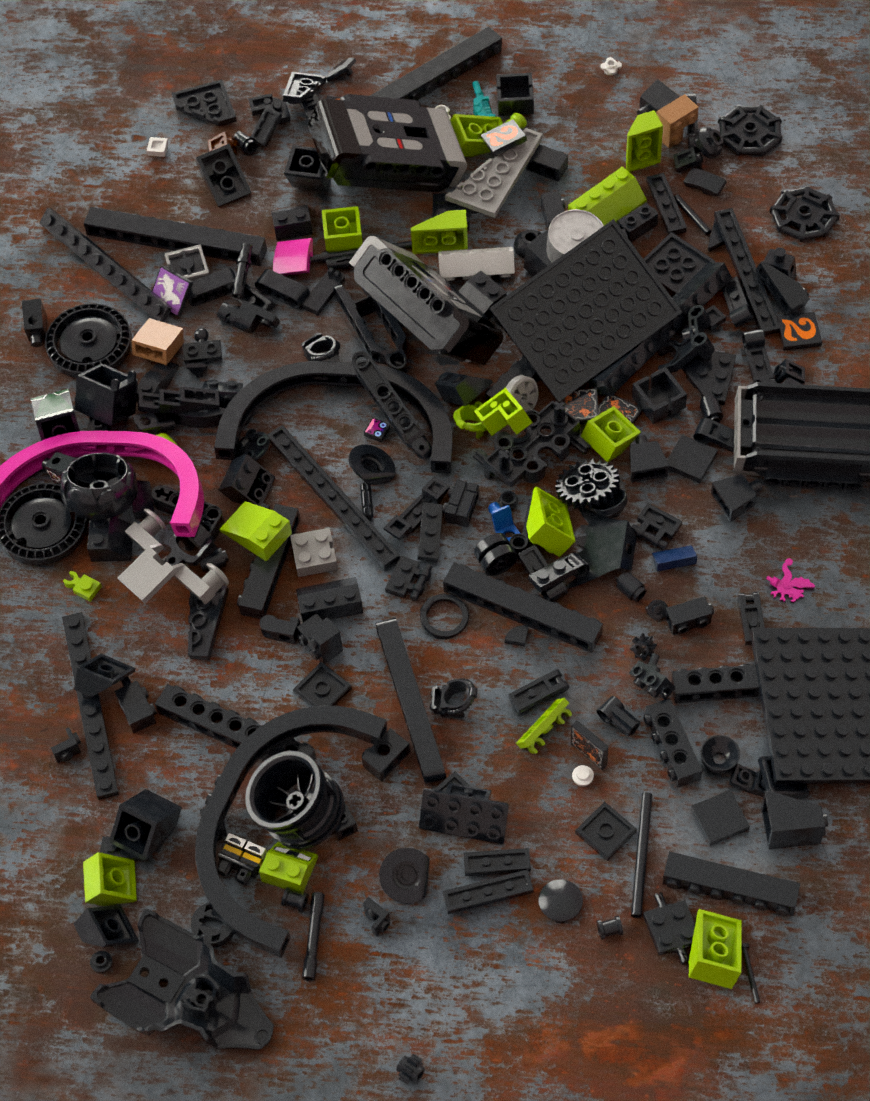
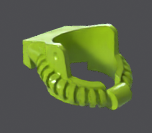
M479 401L475 402V406L473 404L471 406L470 404L461 406L453 413L456 425L461 429L465 428L466 430L476 432L477 438H481L484 431L487 430L474 412V410L482 405ZM465 420H474L478 423H466Z

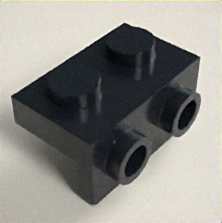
M211 379L205 381L201 389L219 391V408H226L234 396L243 388V383H237V381L233 380L218 382V380Z

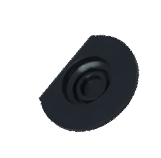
M366 444L358 445L349 454L350 467L366 484H383L392 480L396 474L392 458L378 447Z
M399 848L391 852L383 860L379 871L380 884L384 892L391 899L400 903H413L423 900L427 893L430 858L414 848Z

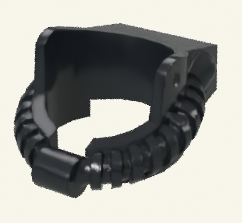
M317 333L302 342L301 347L308 361H323L339 355L340 343L331 336H322L321 333Z
M465 678L450 680L447 682V685H442V688L434 686L431 691L432 703H430V709L435 714H440L441 716L449 715L463 718L465 717L464 711L466 712V709H469L474 699L477 698L478 689L470 680ZM466 688L469 689V696L461 704H448L454 694L465 692Z

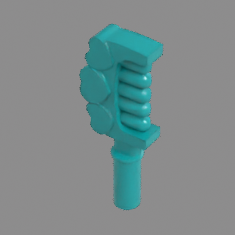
M474 81L472 83L476 98L473 99L474 115L496 117L492 113L489 96H484L479 82Z

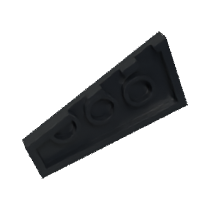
M223 585L206 605L201 599L199 600L190 592V615L188 617V623L190 624L188 656L190 659L210 661L229 588L226 585Z

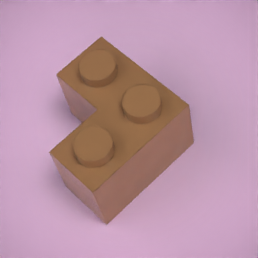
M685 94L656 112L663 125L662 143L668 148L679 144L683 140L684 127L693 124L698 119L699 107Z

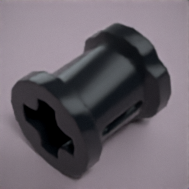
M287 887L283 893L281 905L283 907L290 906L296 908L299 912L303 913L308 903L309 894H300Z
M619 915L615 916L614 919L606 921L596 920L601 940L615 934L623 935Z

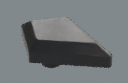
M348 58L341 61L328 72L326 80L330 81L344 72L347 76L353 73L351 67L356 62V59Z

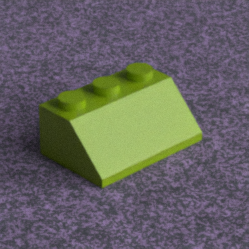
M655 110L638 115L627 134L626 170L628 172L661 163L663 125Z

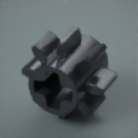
M642 633L640 639L634 637L632 640L634 645L631 646L630 650L634 651L635 658L639 657L645 661L648 655L651 657L653 653L655 654L653 649L657 647V644L653 642V636L648 637Z
M415 1054L411 1057L404 1056L396 1068L400 1072L398 1074L400 1076L399 1079L407 1085L410 1081L417 1083L425 1071V1068L422 1066L423 1059Z

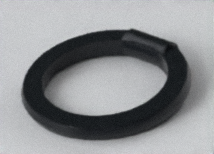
M438 594L428 598L420 608L422 626L428 633L439 638H450L458 635L465 629L469 620L466 605L459 598L450 594ZM448 601L457 605L462 612L461 623L450 631H440L433 628L429 624L426 615L435 603Z

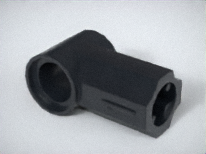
M611 696L597 709L598 716L605 723H612L627 737L632 736L640 726V721L625 710L623 703L615 696Z

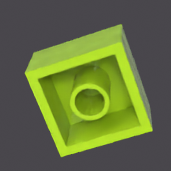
M358 206L322 210L326 251L330 253L361 247L363 242Z

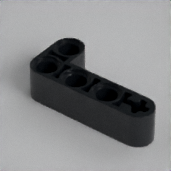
M163 485L154 487L151 493L156 509L173 515L180 491ZM204 501L200 524L214 539L217 538L220 533L219 529L224 525L222 510L220 507Z

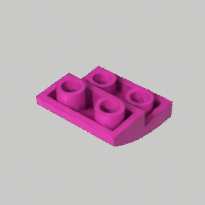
M306 238L278 242L274 254L273 271L283 276L309 273L310 257H313V239Z

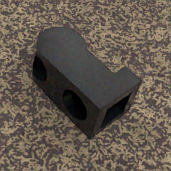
M266 615L261 618L260 628L264 637L296 644L298 636L297 627L301 625L299 618L291 616L290 621L276 619L272 615Z

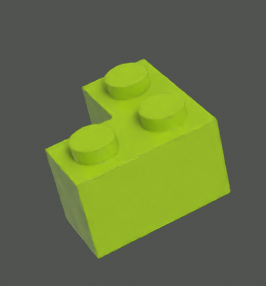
M506 388L474 410L491 436L507 424L516 435L532 424L525 410Z

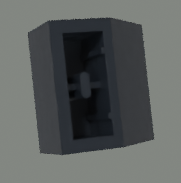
M246 454L233 459L218 491L233 502L239 504L249 502L261 506L275 476Z

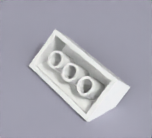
M512 247L438 251L440 276L446 281L455 280V277L469 280L480 271L489 278L496 274H500V277H510L512 273H515L514 250Z

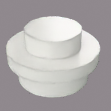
M585 765L576 767L572 773L573 781L582 787L591 784L594 778L592 769Z

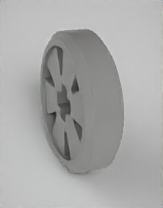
M524 375L514 377L508 383L506 389L525 411L533 410L538 400L537 383L534 379Z

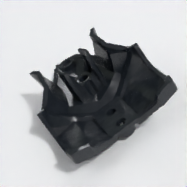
M144 909L137 923L142 958L131 976L119 982L99 984L90 996L92 1002L147 1036L154 1032L163 1033L183 1027L201 1033L202 1038L217 1050H261L271 1041L274 1025L254 998L248 974L244 972L234 973L216 961L213 946L208 942L206 934L201 936L195 935L149 909ZM144 971H148L149 975L147 977H142L141 973ZM159 982H167L168 986L162 988Z

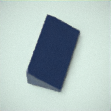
M692 545L652 553L657 571L697 564V554Z

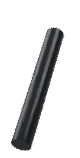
M679 194L675 195L674 198L680 208L705 235H709L712 230Z

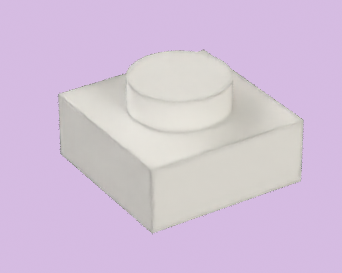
M150 137L147 155L165 157L169 144L168 139Z

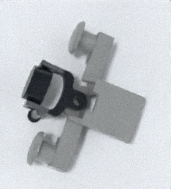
M144 509L143 511L147 514V517L140 524L134 522L125 530L128 536L142 547L144 552L118 577V580L144 604L172 577H175L199 600L201 599L205 605L224 584L228 586L229 581L226 575L211 563L206 564L210 571L202 579L188 568V565L197 566L217 549L214 544L216 540L201 524L198 526L195 537H180L174 534L169 540V546L173 551L162 559L158 553L164 547L153 537L161 529L165 531L166 526L156 513L149 509ZM181 540L185 545L186 551H192L195 546L200 551L195 556L189 555L180 549L179 541Z

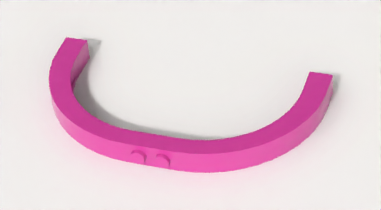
M79 431L61 434L21 450L0 465V509L7 497L20 483L43 469L42 462L45 458L50 459L57 452L71 457L107 452L119 456L142 457L157 461L170 468L180 480V494L170 521L175 536L195 537L203 514L204 492L193 462L176 444L153 434L131 431Z

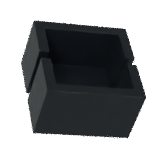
M532 73L496 75L498 116H508L514 113L521 115L534 114Z
M666 367L651 374V380L647 376L633 383L632 398L652 424L667 418L668 413L672 415L686 408L687 393Z

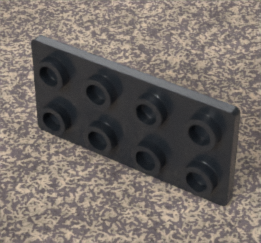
M450 782L445 792L425 788L422 795L419 828L503 844L505 841L509 804L490 800L492 790Z

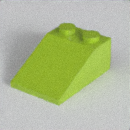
M454 114L450 120L462 153L468 157L491 152L482 140L481 135L503 124L500 117Z
M466 210L446 211L411 227L413 254L468 250Z
M536 486L533 490L526 526L528 538L533 544H538L545 548L547 552L554 553L560 557L575 542L567 504L562 503L559 499Z
M244 502L219 529L220 532L265 561L292 534L288 519L274 510L249 502Z
M702 909L698 910L689 957V978L729 989L733 988L741 974L742 920Z

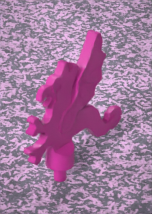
M790 558L786 559L782 566L784 572L782 580L775 576L773 578L767 576L766 579L770 581V585L777 588V591L771 592V595H774L773 598L780 593V601L783 600L785 602L784 595H788L789 598H793V600H790L793 603L799 598L804 597V590L798 589H814L815 585L810 583L809 579H804L803 577H795L791 580L792 574L787 565L791 566L793 560Z

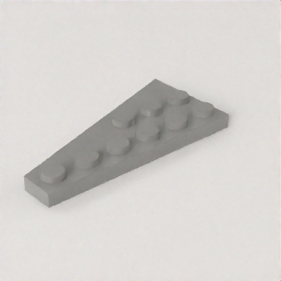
M527 128L524 129L523 132L527 138L526 142L492 159H488L471 173L470 178L464 183H459L452 193H447L445 200L495 218L543 139V134Z

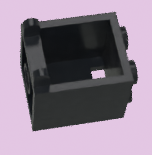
M101 363L77 375L75 410L110 426L136 413L138 390L136 372L131 370L128 374H125Z

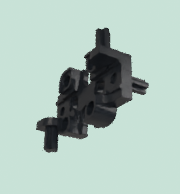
M551 401L540 412L532 409L525 411L532 421V424L524 429L526 432L525 436L514 438L506 431H502L495 437L493 453L488 455L483 450L478 449L473 458L484 466V476L488 480L496 475L510 487L521 479L528 483H537L545 477V469L547 468V464L538 457V453L541 450H552L553 454L560 461L568 457L571 445L582 454L589 452L591 445L580 437V421L565 410L564 402ZM546 428L551 430V433L543 435L540 431ZM517 452H520L524 455L521 459H516L513 457V455Z

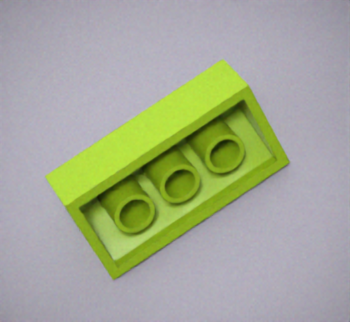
M621 167L570 203L568 210L577 209L590 212L598 217L603 225H606L613 219L618 223V220L646 203L647 199L636 178L624 167Z

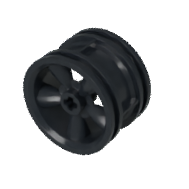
M298 751L281 752L265 760L251 776L246 789L245 802L251 818L287 848L302 850L320 844L334 832L343 815L344 796L338 783L324 772L312 758ZM314 781H315L314 791H313V794H312V793H310V790H311V788H312V786H313V784H314ZM298 784V791L291 794L287 793L291 787ZM277 807H287V814L276 819Z

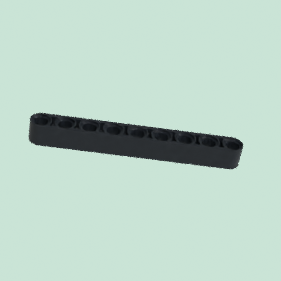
M394 617L376 622L378 637L424 783L429 784L446 779L444 766L397 620Z

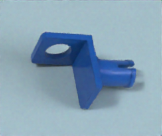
M497 502L489 505L488 510L492 516L495 533H520L513 523L509 505L502 508Z

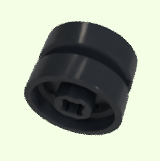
M503 533L487 536L476 545L473 551L474 556L488 576H497L506 572L518 559V554Z

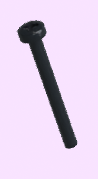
M748 943L741 944V951L754 1002L758 1004L760 1003V998L747 950L750 946Z

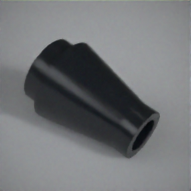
M241 131L235 133L234 138L244 153L253 154L257 150L258 144L255 138Z

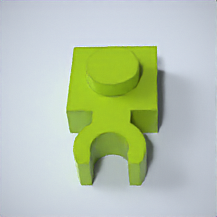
M70 571V577L74 579L72 581L64 579V585L67 588H73L74 594L91 602L101 589V583L85 574L80 579L76 572Z

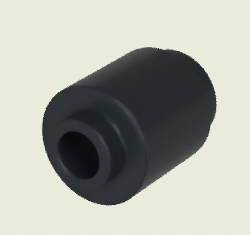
M707 395L700 400L699 406L703 417L720 423L724 414L718 399L713 395Z
M219 547L200 562L202 571H210L206 566L207 563H211L219 569L226 567V562L229 561L226 550L221 551Z
M630 572L621 574L616 580V588L631 601H640L647 592L644 588L645 585Z

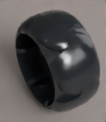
M107 452L86 454L74 459L68 464L67 469L62 472L60 479L61 496L67 509L75 512L80 518L88 520H101L121 515L132 506L138 491L137 477L132 465L127 463L121 456Z

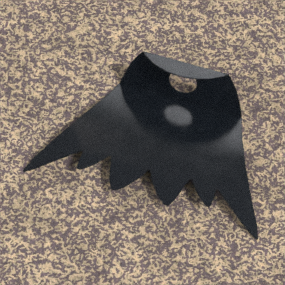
M578 506L582 516L589 524L581 525V528L589 535L575 538V542L584 548V550L577 554L590 566V570L585 577L581 579L575 578L566 588L569 589L584 584L619 567L625 570H632L637 538L628 520H617L599 516L586 508L582 510L581 506ZM629 543L630 546L626 551V544Z

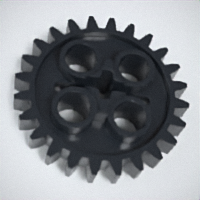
M592 459L590 463H587L586 460L583 461V464L576 462L575 467L569 465L570 470L563 469V474L558 475L559 479L556 480L555 486L558 499H561L562 503H566L567 507L573 504L574 509L581 506V509L584 510L585 506H589L592 509L593 505L600 507V502L606 504L607 498L613 499V494L618 493L617 489L620 488L619 483L621 481L618 470L614 468V465L609 466V462L603 464L602 460L595 463L594 459Z

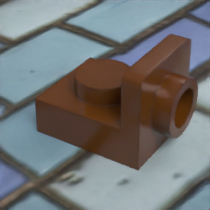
M224 131L208 140L209 152L230 144L234 154H236L237 141L233 136Z

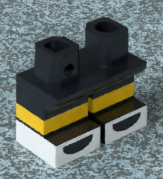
M229 833L222 852L218 854V874L228 877L231 870L234 869L238 871L235 881L246 885L251 877H257L267 851L264 847L249 841L247 842L245 839Z

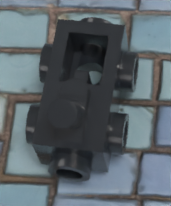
M653 653L648 664L639 660L629 674L634 678L633 683L642 690L645 687L646 691L654 698L659 696L665 700L676 687L664 675L659 673L660 669L657 667L660 656Z

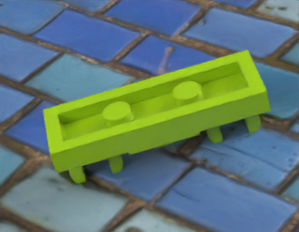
M565 698L555 700L516 742V745L520 749L528 748L530 753L536 754L538 751L534 747L535 742L539 746L545 745L544 740L538 738L540 734L549 732L553 727L552 723L554 721L559 725L564 724L565 721L561 718L562 713L566 717L572 715L571 711L565 708L569 702Z

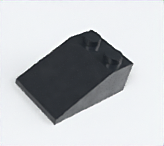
M230 144L196 157L199 171L218 207L252 193Z
M482 271L470 278L459 290L465 298L487 316L488 320L493 317L489 308L507 296V292Z

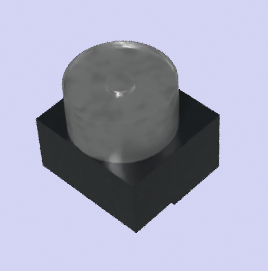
M576 209L560 213L552 220L547 231L526 245L524 268L532 276H535L604 226L603 223L594 214L584 210Z

